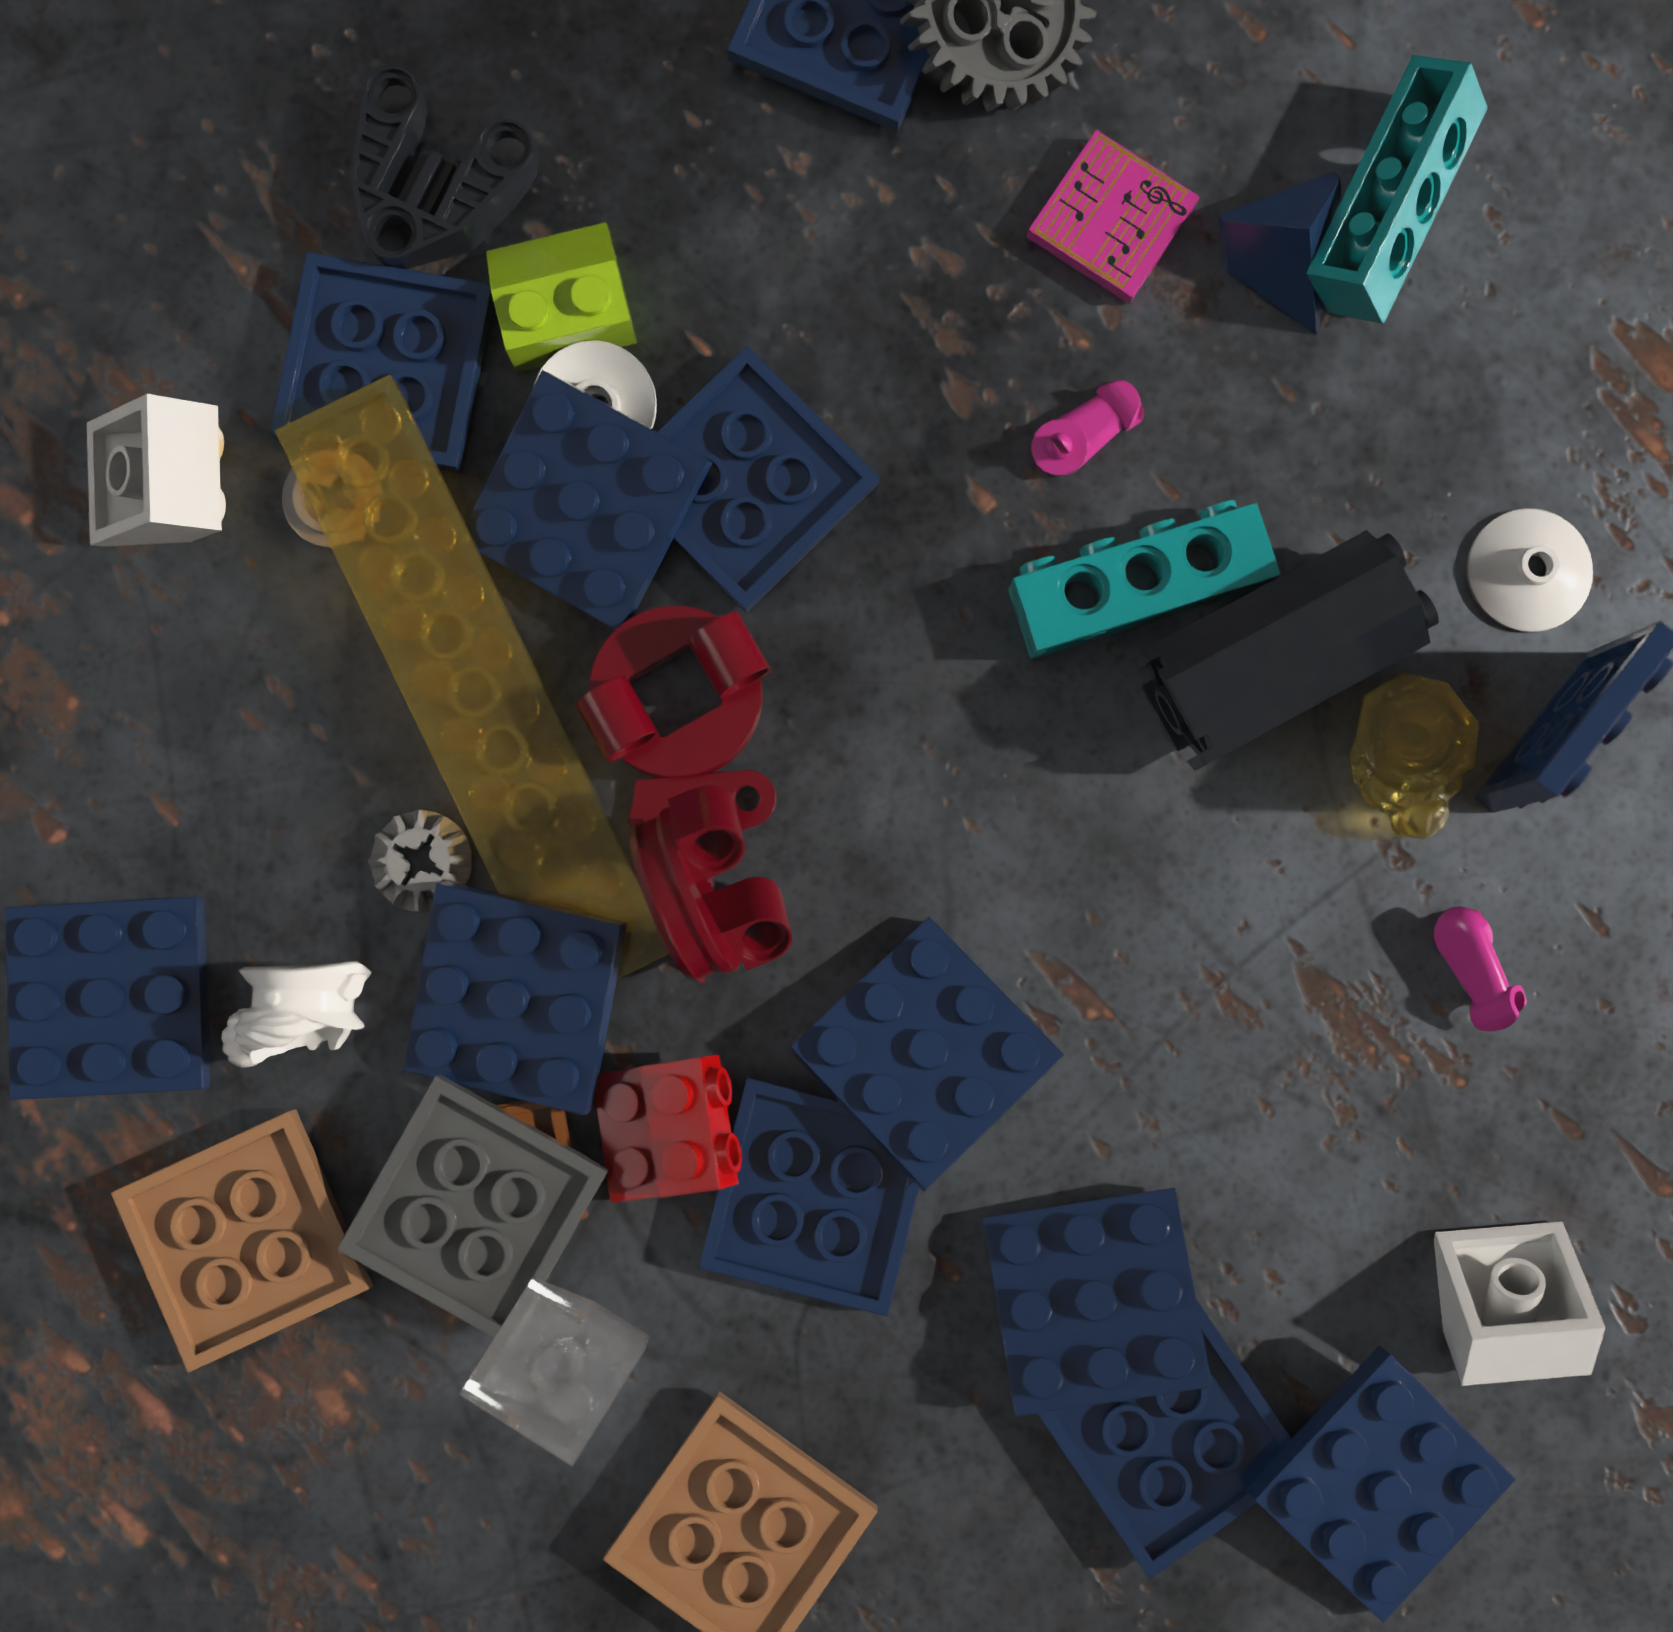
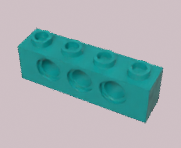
M1412 55L1306 273L1328 313L1384 324L1488 108L1471 62Z
M1235 500L1224 501L1199 512L1201 520L1177 527L1175 519H1167L1139 530L1141 539L1117 545L1115 537L1105 538L1083 546L1079 549L1081 557L1057 564L1055 556H1048L1022 565L1019 568L1021 576L1013 578L1008 591L1030 659L1034 660L1243 595L1277 579L1281 573L1258 504L1254 503L1237 508ZM1198 544L1208 548L1214 556V570L1203 572L1193 568L1186 557L1187 546ZM1131 563L1147 565L1155 575V588L1151 590L1134 588L1126 578V566ZM1073 581L1087 583L1095 592L1096 605L1090 609L1075 608L1066 599L1065 585Z

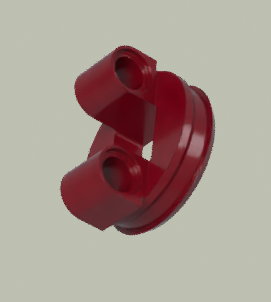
M663 606L633 616L620 625L607 638L592 667L589 692L582 696L575 703V706L609 764L621 758L634 769L657 778H678L712 773L732 761L751 739L757 727L762 708L761 678L771 673V667L738 611L718 617L698 608ZM690 650L696 657L722 704L666 737H661L635 692L632 683Z
M700 786L667 799L669 807L662 809L657 817L647 821L637 819L630 831L629 840L638 881L661 939L674 963L687 979L705 983L706 977L717 972L728 974L738 970L739 963H743L746 970H750L781 957L789 949L792 942V933L782 891L774 881L764 877H750L721 889L717 885L714 876L735 867L741 861L745 852V844L735 800L727 790L718 786Z

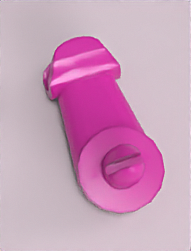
M1123 380L1103 384L1096 390L1097 396L1056 420L1043 424L1035 433L1032 441V456L1037 466L1045 473L1053 476L1070 475L1079 470L1123 428L1125 431H1128L1141 423L1144 418V409L1137 390L1130 383Z
M1461 906L1451 907L1439 916L1435 924L1434 940L1436 946L1472 1000L1470 1017L1474 1027L1482 1031L1503 1030L1511 1026L1518 1019L1519 1012L1525 1007L1527 1000L1521 985L1510 987L1492 945L1493 932L1489 923L1482 917V913L1479 910H1472Z

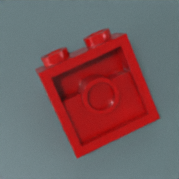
M720 1055L697 1057L599 1074L595 1099L605 1167L609 1169L606 1176L610 1203L720 1190L739 1184L737 1172L741 1168L742 1153L737 1136L731 1133L727 1108L732 1100V1085L728 1072L725 1068L721 1067Z

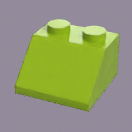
M607 222L486 251L490 288L505 350L516 372L542 367L558 351L582 341H604L620 347L637 343Z

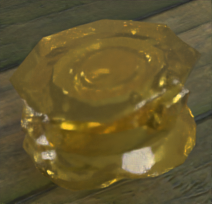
M1402 673L1395 677H1390L1387 682L1365 694L1362 698L1356 738L1349 754L1352 774L1365 803L1371 809H1378L1387 815L1390 819L1392 830L1399 836L1423 840L1433 836L1439 829H1442L1449 818L1447 801L1461 790L1462 774L1475 767L1480 722L1465 707L1447 682L1410 673Z

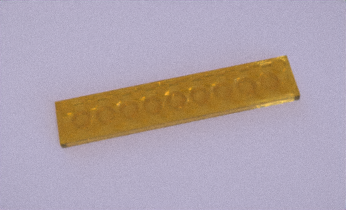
M388 375L274 430L498 893L628 922L617 979L668 955L669 952L652 919L638 878L396 380L391 375Z

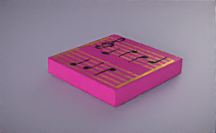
M1096 130L1029 228L1026 238L1130 304L1196 206L1200 196Z

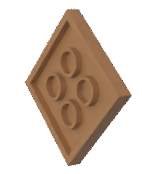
M296 1109L111 1192L188 1373L373 1287L365 1265L337 1250L348 1231V1227Z
M719 1391L606 1551L603 1560L701 1632H795L870 1524L878 1509L874 1502Z

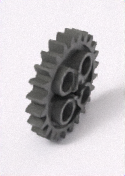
M903 0L913 4L914 9L900 19V24L906 27L918 28L920 35L909 44L908 48L910 51L927 49L930 57L925 62L922 72L927 74L940 67L945 73L940 87L943 93L959 83L963 86L962 104L968 105L982 93L986 111H992L1003 103V100L1009 111H1014L1026 104V99L1033 105L1047 97L1048 89L1053 92L1068 81L1065 73L1071 72L1082 64L1083 61L1075 50L1078 51L1090 44L1092 37L1079 26L1095 18L1096 11L1081 5V0ZM954 11L964 15L968 21L969 34L964 33L956 25L953 16ZM1009 35L1018 39L1022 45L1023 58L1016 55L1012 50Z

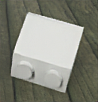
M145 394L87 422L90 545L105 547L192 542L222 531L221 521L225 514L226 500L223 491L220 489L219 460L223 453L224 438L221 429L218 427V406Z
M1563 1222L1435 1232L1434 1248L1443 1333L1461 1386L1592 1374L1604 1335L1605 1325Z

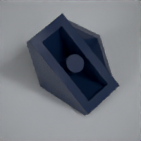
M1336 172L1218 215L1225 270L1315 334L1318 332L1324 305L1306 273L1342 201L1341 180Z

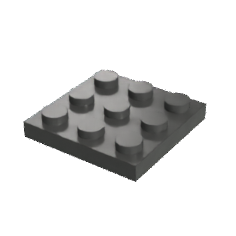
M439 1074L434 1077L337 1250L510 1346L609 1169Z

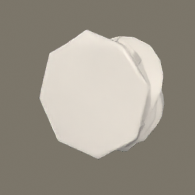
M358 961L316 965L243 967L239 972L253 987L252 1007L238 1009L237 1012L229 1017L227 1027L222 1031L221 1039L224 1043L222 1051L228 1055L230 1063L240 1068L255 1066L269 1056L281 1054L297 1047L307 1046L309 1050H316L326 1040H328L330 1050L340 1049L352 1029L357 1030L364 1027V1023L354 1012V1001L361 994L364 982L370 976L371 971Z

